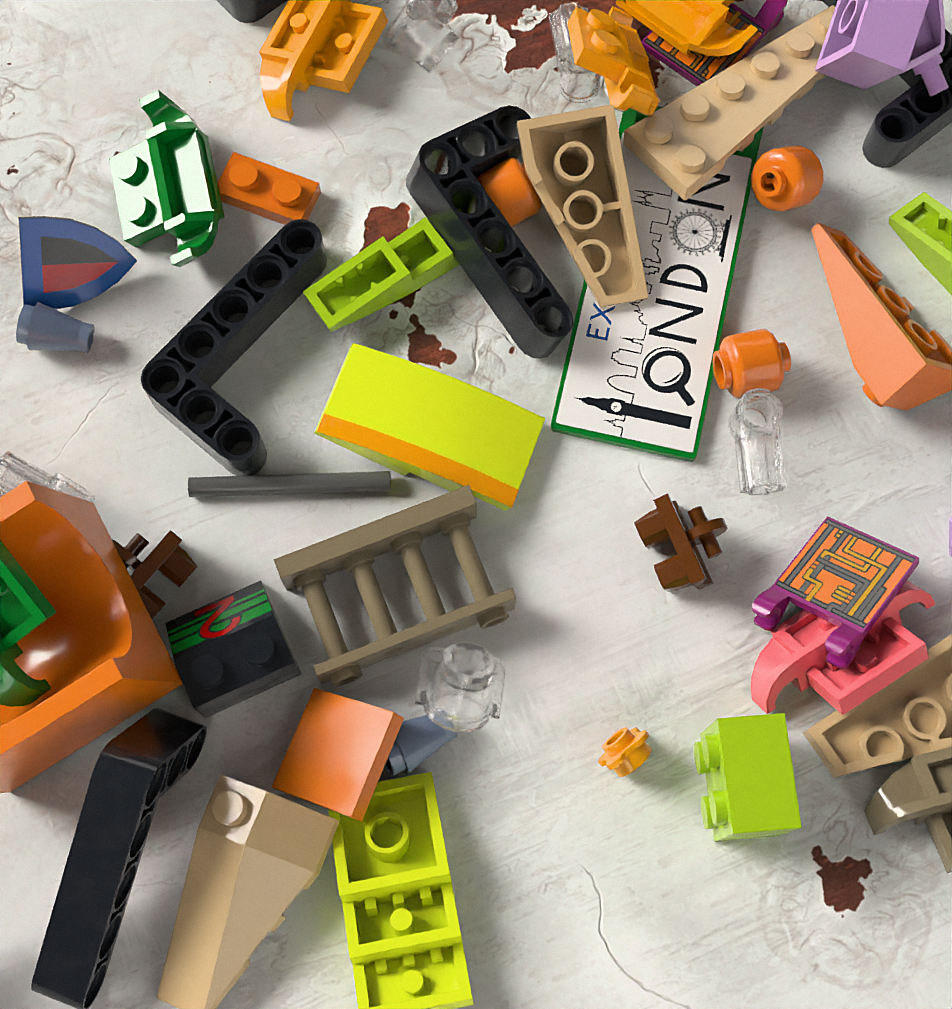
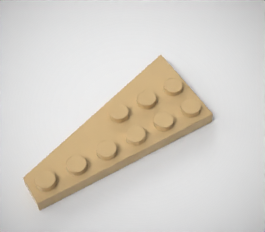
M952 634L927 650L929 659L849 712L842 715L836 710L803 732L833 778L952 747Z

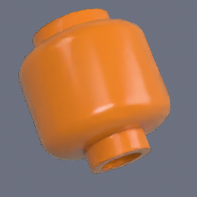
M785 146L762 154L756 161L751 173V186L756 199L762 206L772 211H788L811 203L820 193L823 185V168L820 159L812 150L803 146Z
M515 157L506 158L477 177V180L511 227L518 225L541 210V199L525 171L524 163L521 164Z
M767 329L730 335L722 340L719 350L713 353V370L719 388L722 390L727 389L733 397L739 399L778 390L782 385L784 372L789 371L791 368V357L786 343H779L774 334Z

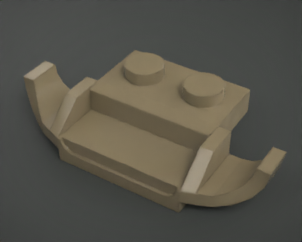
M952 747L913 756L907 764L895 771L887 779L864 809L874 835L884 833L890 827L913 819L915 825L925 822L947 873L952 872Z

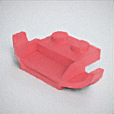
M907 580L866 634L852 662L845 669L828 663L826 659L829 653L825 648L826 639L838 626L803 609L771 631L773 638L760 652L754 666L751 678L752 700L766 714H769L776 709L775 702L782 688L791 682L801 692L811 687L839 713L844 715L929 659L926 643L902 625L899 611L917 602L926 609H929L935 605L931 594Z

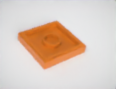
M314 688L272 784V788L362 822L404 718L393 711Z

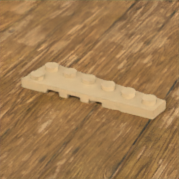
M830 6L655 111L651 117L647 116L624 131L623 144L684 201L687 200L724 168L725 160L738 149L743 151L753 142L754 135L767 123L772 125L781 117L783 109L794 99L800 100L814 87L818 80L826 76L816 72L815 68L835 6Z

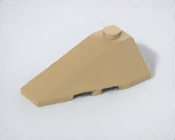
M614 104L517 121L525 171L599 307L648 299Z
M220 774L198 826L157 999L179 1009H216L250 965L249 957L269 931L275 932L286 918L283 913L302 889L307 890L319 875L340 821L265 790Z

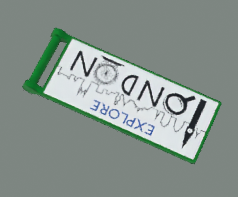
M657 106L655 111L659 110L662 107ZM629 108L622 113L619 137L649 298L600 308L584 280L550 429L561 434L693 462L698 453L714 373L713 353L718 351L751 189V173L756 163L764 126L754 135L753 142L743 152L735 151L725 160L724 168L690 198L684 201L623 144L624 131L634 125L635 121L639 122L647 117V115Z

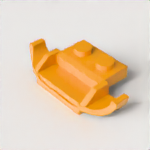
M288 0L259 51L262 57L260 70L261 88L270 116L291 121L294 116L292 109L294 91L307 92L310 85L350 93L388 22L383 8L352 3L351 0Z
M616 0L617 6L685 55L691 50L706 56L731 55L748 43L758 31L753 25H750L745 30H738L725 22L729 10L727 7L735 0Z
M612 6L609 14L597 9H591L590 12L575 7L567 23L575 65L604 77L610 104H614V109L623 112L630 108L651 117L660 103V99L655 90L647 53L637 30L631 28L633 16Z

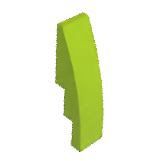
M923 192L889 216L888 224L923 266L952 295V211L926 192Z
M425 217L390 242H387L382 236L305 289L303 293L328 329L333 332L415 292L460 264L453 256V252Z

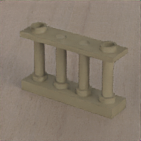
M469 485L273 559L286 590L296 588L297 591L304 592L329 659L313 666L322 685L332 682L333 687H338L351 683L363 676L361 669L479 623L480 628L485 629L498 625L510 617L508 611L514 610L516 603L513 588L497 594L494 593L467 528L471 524L470 520L475 519L477 515V503ZM439 532L443 536H449L475 599L474 603L449 613L445 611L419 547L423 543V538ZM392 550L395 554L401 555L427 620L400 632H397L371 566L375 562L374 557ZM343 569L347 573L353 574L378 639L375 642L349 652L323 583L327 580L325 576Z

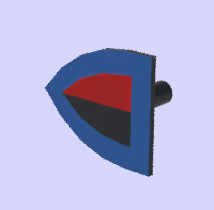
M49 216L18 217L23 306L25 304L35 306L40 302L56 310L79 305L98 297L118 283L137 262V259L118 240L95 226L71 218Z

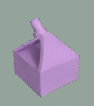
M838 0L815 71L866 90L913 68L915 75L921 74L930 96L949 88L939 66L943 62L940 52L943 51L945 45L943 0Z

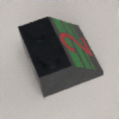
M261 580L165 623L173 659L192 706L205 718L302 675Z

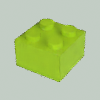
M785 713L717 718L700 734L701 741L694 743L696 770L699 775L705 774L708 796L701 797L702 820L706 830L713 829L714 842L774 837L801 829L802 825Z

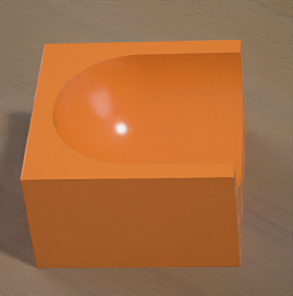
M29 481L23 482L0 497V540L57 611V613L17 643L24 653L14 660L28 676L36 680L45 679L52 688L36 701L26 706L10 707L0 705V793L13 791L183 684L94 503Z

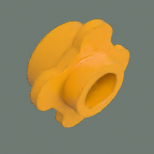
M627 727L618 730L604 743L602 748L605 753L599 758L598 763L602 767L606 765L609 770L613 769L619 777L632 773L648 759L652 752V748L646 742L649 737L646 730L640 731L637 727L631 730Z

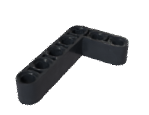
M822 0V1H823L828 7H830V6H832V5H834V6L836 7V4H837V1H838V0ZM946 29L945 45L943 51L940 52L943 62L939 66L949 88L930 96L921 74L915 75L913 68L898 75L911 88L879 111L863 142V155L874 166L886 168L898 164L952 123V34Z
M508 105L500 107L423 144L406 177V187L518 348L525 355L542 359L548 357L571 331L573 315L565 301L477 180V177L484 171L506 158L515 157L518 159L522 153L517 121L531 119V117L525 110L517 106ZM540 325L544 326L548 330V332L543 330L540 327Z
M298 219L283 226L142 370V387L156 410L226 470L236 476H248L258 473L266 463V447L257 427L211 387L326 268L327 257L321 231L316 224L308 220ZM300 247L312 248L311 251L305 254L294 253ZM275 279L280 281L271 288L260 287L267 280ZM235 313L247 314L239 322H227L228 318ZM205 346L213 347L207 356L201 358L193 357L199 348ZM166 382H179L177 387L171 392L158 393L161 386ZM207 410L215 411L214 417L209 422L204 424L194 423L195 418L201 412ZM244 440L253 443L250 450L245 454H230L231 448L237 442Z
M154 708L109 741L100 753L92 772L31 983L32 991L77 1009H89L94 1002L109 966L158 800L186 775L196 763L205 742L206 726L162 709Z

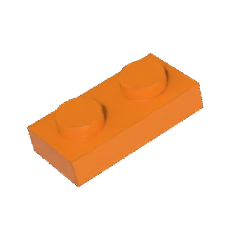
M236 152L232 153L217 182L221 202L284 225L298 219L308 220L321 194L320 184L316 181Z

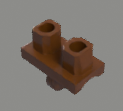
M669 494L653 500L657 508L635 521L634 524L646 548L650 549L670 539L674 545L677 555L654 565L662 588L670 592L692 585L701 590L714 584L697 545L702 544L708 559L722 554L716 537L728 529L724 518L708 521L702 506L695 507L688 511L694 526L689 530L677 501H672Z
M171 530L143 562L137 556L149 542L137 533L125 547L112 539L126 569L129 568L133 571L130 577L151 619L166 604L144 586L156 570L180 588L198 567L188 553L179 546L182 539Z

